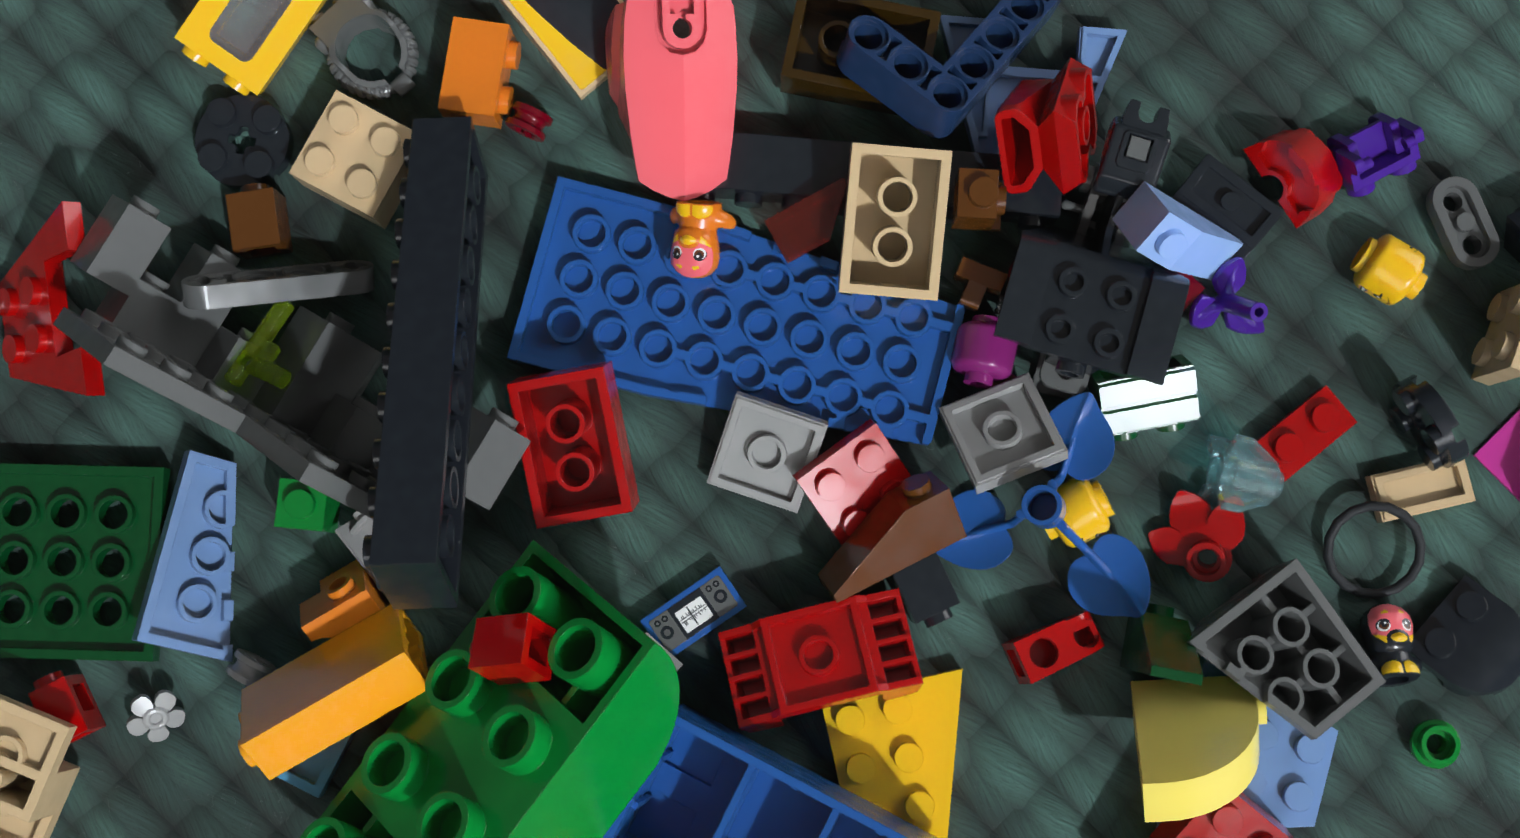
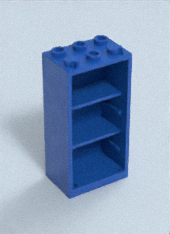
M683 703L678 707L673 732L657 766L603 836V838H937Z

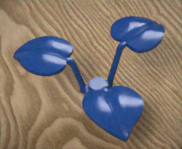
M1084 392L1063 401L1049 413L1068 450V459L1043 468V470L1058 471L1056 477L1049 480L1047 485H1037L1030 488L1023 496L1022 509L1017 510L1016 514L1009 520H1005V506L995 495L987 491L976 494L975 489L958 494L953 500L967 537L936 553L943 559L964 568L974 570L990 569L1002 564L1013 551V541L1007 529L1014 528L1024 519H1028L1032 524L1041 529L1057 527L1085 555L1076 559L1068 571V589L1076 603L1083 609L1100 616L1139 618L1146 613L1151 593L1148 567L1139 549L1125 537L1116 534L1103 535L1091 549L1064 521L1066 503L1057 492V489L1064 482L1066 475L1068 474L1080 481L1091 480L1106 471L1112 462L1115 452V439L1108 421L1100 410L1094 395L1090 392Z

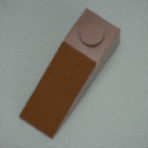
M929 470L923 474H915L906 478L900 486L888 491L817 574L821 584L836 603L967 537L950 489Z

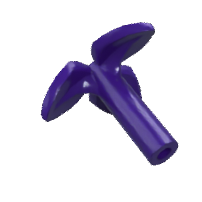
M1241 257L1225 262L1214 274L1212 284L1218 294L1216 298L1200 294L1193 301L1189 311V323L1192 327L1204 329L1212 326L1220 312L1223 311L1226 327L1234 332L1260 334L1265 331L1263 320L1268 315L1267 306L1264 303L1235 295L1245 284L1246 266Z

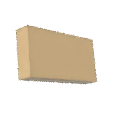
M1465 459L1450 468L1442 466L1435 471L1430 470L1425 463L1365 477L1371 501L1389 502L1408 511L1411 516L1476 501ZM1374 511L1377 523L1400 519L1387 512Z

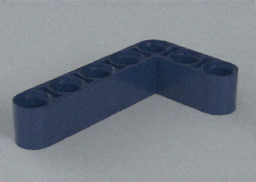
M1001 0L944 65L933 59L879 18L870 15L858 16L851 21L837 53L836 63L845 76L920 132L932 138L947 137L1051 18L1061 0Z

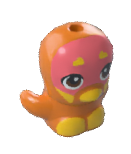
M694 199L688 201L678 200L676 201V207L672 208L669 214L670 221L673 224H679V228L675 230L670 252L671 264L675 271L684 277H707L718 268L720 260L718 228L734 229L736 227V220L731 214L722 209L721 202Z

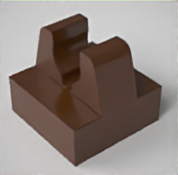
M963 256L953 276L954 280L965 284L958 304L975 312L978 310L985 292L993 296L1001 293L1008 274Z

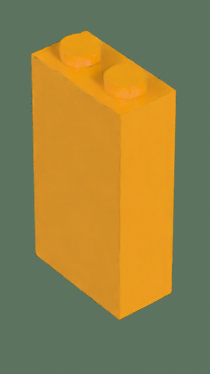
M389 605L242 689L241 712L238 713L241 724V739L238 741V749L245 762L251 767L257 765L270 781L425 692L428 667L423 636L403 609L394 610Z

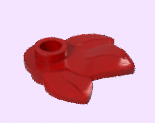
M1187 490L1177 491L1170 506V526L1151 530L1148 533L1150 544L1155 554L1165 563L1184 566L1188 574L1196 580L1202 582L1217 581L1223 578L1230 570L1232 564L1231 550L1244 537L1246 526L1242 507L1236 499L1232 498L1212 509L1210 504L1201 496ZM1204 549L1212 550L1216 554L1217 560L1212 564H1205L1200 560L1199 552Z

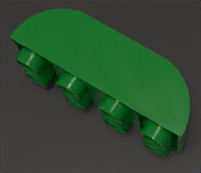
M533 540L513 567L498 578L491 590L490 597L450 649L439 656L432 664L426 677L425 692L411 699L387 731L372 742L365 752L360 766L320 818L312 822L300 838H603L657 766L670 740L678 714L680 697L679 680L675 665L660 645ZM529 612L557 630L548 649V663L552 670L551 681L497 685L468 668L470 645L473 641L476 618Z

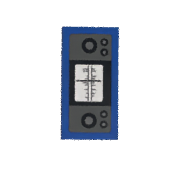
M719 566L640 620V622L656 641L675 656L747 607V605Z

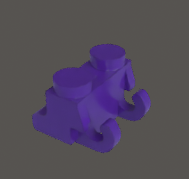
M1377 112L1368 118V126L1348 136L1337 133L1327 139V147L1331 150L1334 159H1336L1338 170L1343 177L1342 185L1345 187L1347 195L1350 197H1362L1375 190V182L1389 174L1400 176L1415 170L1417 167L1416 160L1421 158L1418 143L1424 141L1425 137L1420 126L1402 117L1394 119L1382 112Z

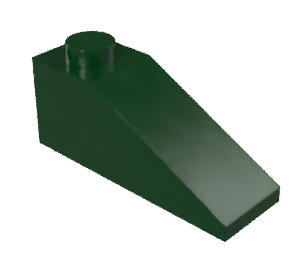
M1149 603L1143 616L1139 618L1128 617L1119 667L1151 676L1202 685L1203 672L1196 647L1186 643L1192 636L1188 620L1173 618L1175 608Z

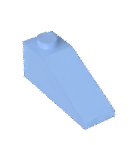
M1145 181L1112 218L1137 252L1168 270L1212 280L1219 267L1229 261L1243 245L1237 237Z

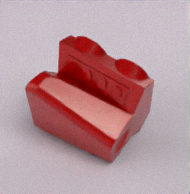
M1070 57L1054 79L1022 80L1018 82L998 108L995 115V127L1004 186L1007 187L1008 193L1017 194L1029 191L1043 169L1063 195L1081 183H1086L1089 171V156L1094 155L1097 140V118L1091 68Z

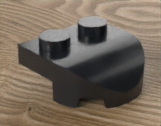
M1467 575L1460 580L1413 635L1414 647L1410 652L1411 656L1418 658L1424 668L1444 682L1443 687L1458 695L1466 697L1470 695H1496L1510 687L1520 675V617L1509 605Z

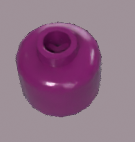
M974 315L972 321L963 323L957 330L951 356V365L956 372L964 376L963 382L968 386L988 389L992 387L993 382L1004 381L1012 374L1018 344L993 336L998 317Z

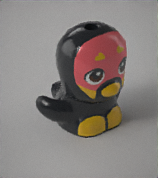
M1387 603L1378 604L1368 609L1360 619V631L1370 653V660L1386 680L1380 687L1401 686L1417 680L1422 671V662L1410 654L1414 647L1413 623L1410 615L1403 608Z

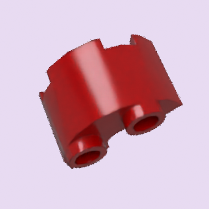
M1309 129L1282 130L1243 149L1261 177L1273 175L1281 181L1283 194L1278 202L1296 229L1320 215L1333 202L1335 194L1342 187L1343 177L1338 170V165L1331 150Z

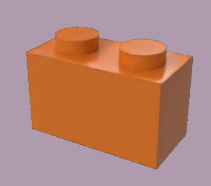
M453 16L438 102V110L443 117L471 116L474 125L501 129L503 115H510L513 107L514 89L508 86L511 69L518 70L521 59V42L516 41L509 24Z

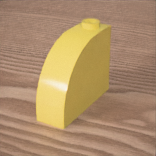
M1229 676L1203 677L1202 685L1171 679L1131 681L1133 723L1145 822L1177 821L1198 817L1215 811L1238 797L1250 784L1258 768L1260 756L1259 725L1267 724L1266 705Z

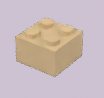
M336 90L289 173L308 189L386 229L400 204V179L407 178L408 168H406L404 163L403 143L405 139H411L412 129Z

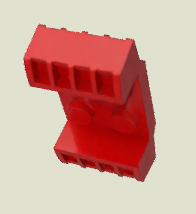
M899 588L868 595H854L838 603L834 600L761 618L751 624L718 633L739 729L749 733L784 726L783 718L880 694L883 695L884 701L918 692L924 684Z

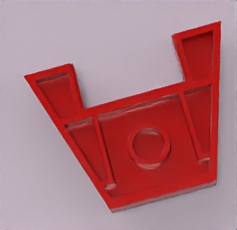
M61 201L0 282V315L3 318L5 334L2 343V354L4 360L8 363L11 378L85 396H105L101 362L82 347L73 349L72 339L53 325L64 307L68 309L62 261L73 256L85 238L81 202Z

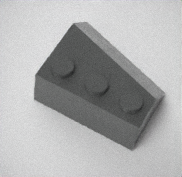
M1297 558L1270 567L1199 621L1192 632V636L1186 642L1195 646L1201 656L1311 740L1321 736L1386 682Z

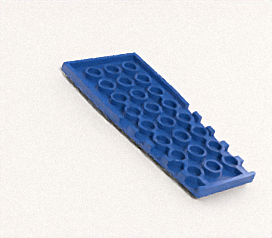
M560 176L557 177L507 358L510 361L548 371H557L612 360L617 389L639 395L730 411L737 391L829 421L828 429L852 432L871 419L877 424L886 439L924 446L932 442L939 408L941 407L951 368V356L957 330L962 325L965 314V307L963 305L957 304L956 306L939 299L938 301L840 293L838 291L840 268L838 261L824 256L821 258L796 250L795 246L778 240L774 242L752 234V231L738 226L734 229L718 228L720 260L718 268L711 275L704 278L684 277L675 271L670 260L675 230L679 228V224H673L670 221L669 214L672 208L676 206Z

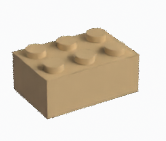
M851 143L838 278V291L840 293L938 301L953 151Z

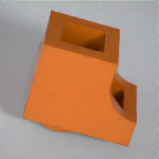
M356 559L320 580L321 592L299 604L301 628L311 642L321 638H333L390 604Z

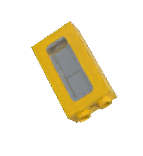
M199 0L174 38L184 44L181 51L191 60L203 67H207L211 63L226 73L223 81L245 96L250 91L258 96L268 87L327 0Z

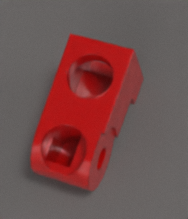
M1087 610L1077 612L1053 624H1047L1001 644L1019 684H1033L1105 646L1093 618Z

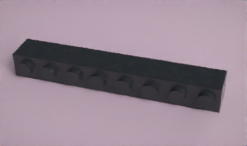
M733 132L727 179L713 190L694 200L715 201V198L734 200V205L744 208L762 207V202L781 203L783 210L792 212H807L810 206L829 207V213L844 216L852 142ZM947 150L953 152L945 223L951 222L953 181L959 168L999 170V182H1003L1000 154ZM1044 169L1029 191L1017 194L1007 192L1005 214L1001 215V222L1018 223V229L1021 230L1054 225L1061 213L1062 192Z

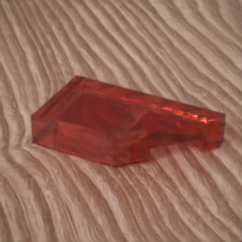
M843 177L764 220L787 263L830 241L847 185Z

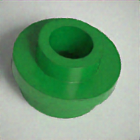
M1427 719L1415 726L1410 735L1409 746L1413 757L1420 764L1429 768L1441 769L1451 765L1457 759L1461 749V742L1457 731L1452 725L1443 720ZM1435 734L1439 738L1440 745L1436 751L1430 752L1427 748V740L1431 735Z

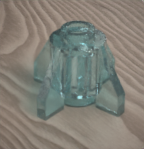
M1209 434L1205 442L1211 460L1207 467L1206 484L1202 485L1197 495L1206 500L1212 509L1220 505V509L1240 513L1257 507H1266L1273 499H1277L1280 496L1284 487V474L1280 471L1279 463L1254 438L1235 434L1230 441L1227 438Z

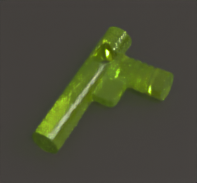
M288 301L274 303L224 375L225 380L236 387H241L250 374L281 389L289 384L291 372L273 364L281 349L272 341L295 309Z

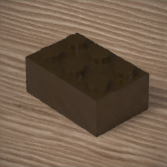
M797 0L781 72L780 92L898 115L841 72L836 63L838 50L851 21L858 16L870 15L884 21L929 56L933 57L941 12L884 0Z

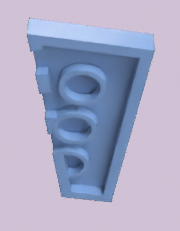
M192 450L184 451L132 636L133 641L232 662L233 645L230 644V621H233L234 600H231V571H234L235 552H232V526L235 525L237 463Z

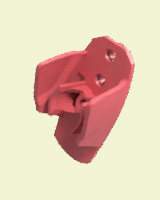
M625 0L615 5L605 29L609 94L618 107L619 117L631 141L637 180L651 190L672 199L682 201L695 199L716 188L727 179L737 93V41L732 0ZM678 18L685 20L690 29L688 36L683 39L678 38L673 32V24Z

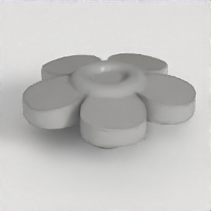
M158 691L154 696V703H152L148 695L140 694L130 703L131 711L135 715L127 719V729L134 736H140L147 732L150 741L160 742L169 736L168 727L176 728L183 724L185 712L182 707L175 706L176 697L172 691Z

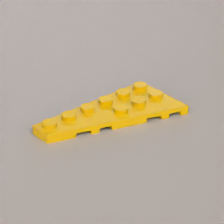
M959 668L923 676L924 684L918 692L884 701L883 695L880 694L823 708L839 786L937 838H948L963 669Z

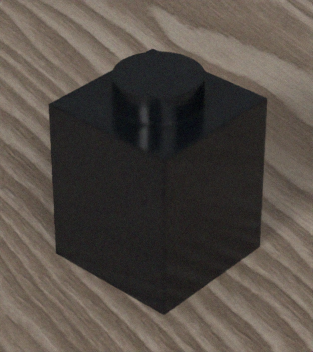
M937 553L890 576L895 588H899L903 605L912 623L916 624L924 621L927 628L952 617L953 614L950 607L960 603Z

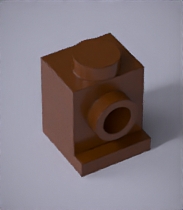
M959 168L953 181L951 229L1000 231L1001 215L1005 214L1007 187L1003 185V182H999V170Z

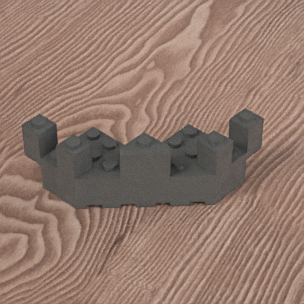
M112 194L70 262L86 273L110 285L111 288L96 312L85 308L80 316L64 307L53 325L103 365L236 433L299 482L370 517L367 501L368 490L370 486H377L378 470L375 469L373 464L372 449L374 439L381 438L383 423L379 421L377 406L362 398L361 395L380 366L382 353L350 335L355 326L332 312H329L327 317L323 319L300 305L270 354L263 349L267 341L253 332L241 327L239 332L235 333L221 325L232 307L210 310H193L184 307L181 287L182 279L200 274L241 271L236 267L240 258L217 244H214L211 251H208L194 243L168 284L146 271V268L171 230L170 227L156 220L160 210L133 195L128 203ZM472 406L465 497L490 510L531 441L515 432L514 430L519 422L493 407L490 413L486 415Z

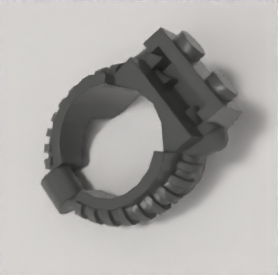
M333 0V6L325 13H318L313 18L309 29L316 36L315 47L327 56L326 61L335 80L341 83L344 89L349 90L353 95L357 94L361 98L367 97L369 100H374L375 98L383 100V97L388 99L393 94H398L403 98L416 86L412 81V76L416 75L417 70L415 67H418L419 64L417 60L419 58V51L416 50L418 45L408 25L403 24V20L396 17L395 14L387 13L386 10L381 8L378 10L372 0ZM379 28L382 32L390 33L399 40L401 58L398 66L402 72L389 84L385 79L366 81L357 78L349 70L348 63L345 60L348 46L356 35L365 30Z

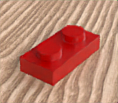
M1325 385L1316 390L1251 443L1249 448L1278 483H1282L1354 426L1357 421L1330 388Z

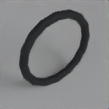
M1367 501L1347 508L1333 520L1324 536L1323 559L1328 574L1341 589L1360 598L1381 599L1400 593L1415 581L1424 565L1426 542L1420 525L1408 511L1389 502ZM1368 511L1387 512L1400 518L1411 530L1415 542L1414 561L1407 574L1396 583L1380 589L1361 588L1347 581L1337 569L1333 557L1334 540L1342 525L1355 515Z

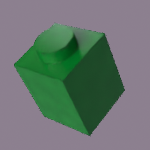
M279 479L274 527L335 533V530L338 528L340 502L296 479Z

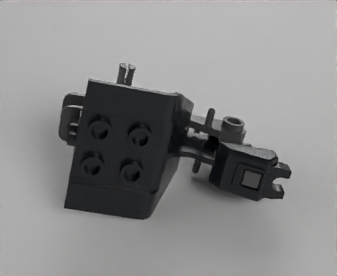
M1131 99L1122 117H1114L1109 126L1100 162H1096L1095 166L1089 165L1086 183L1078 185V191L1085 193L1083 203L1078 204L1068 200L1061 202L1063 209L1079 214L1074 232L1055 226L1022 230L1005 295H999L996 303L997 306L994 310V314H999L993 336L1040 352L1033 375V382L1038 392L1067 400L1082 393L1088 385L1090 375L1097 370L1122 377L1144 380L1161 386L1164 384L1190 281L1178 272L1166 269L1136 250L1122 246L1125 236L1112 218L1144 181L1156 188L1171 144V134L1167 130L1170 115L1169 109L1160 107L1155 113L1153 122L1145 123L1139 117L1141 101ZM1094 211L1101 212L1095 237L1086 235L1088 229H1095L1097 222L1091 221Z

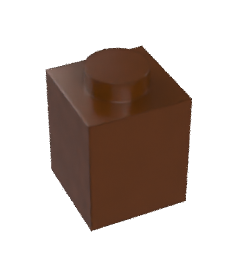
M253 183L240 187L239 193L225 195L232 250L246 260L293 252L286 198L273 187H269L268 184Z

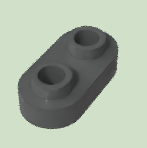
M1458 176L1448 177L1434 185L1426 197V210L1448 259L1456 267L1463 270H1475L1491 263L1499 252L1500 240L1476 186L1468 179ZM1444 197H1449L1454 201V211L1445 208L1443 203ZM1464 240H1468L1473 244V254H1468L1463 249Z

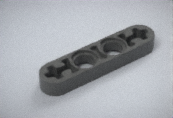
M346 260L193 275L181 280L183 306L193 310H210L367 293L375 289L374 265L364 260Z

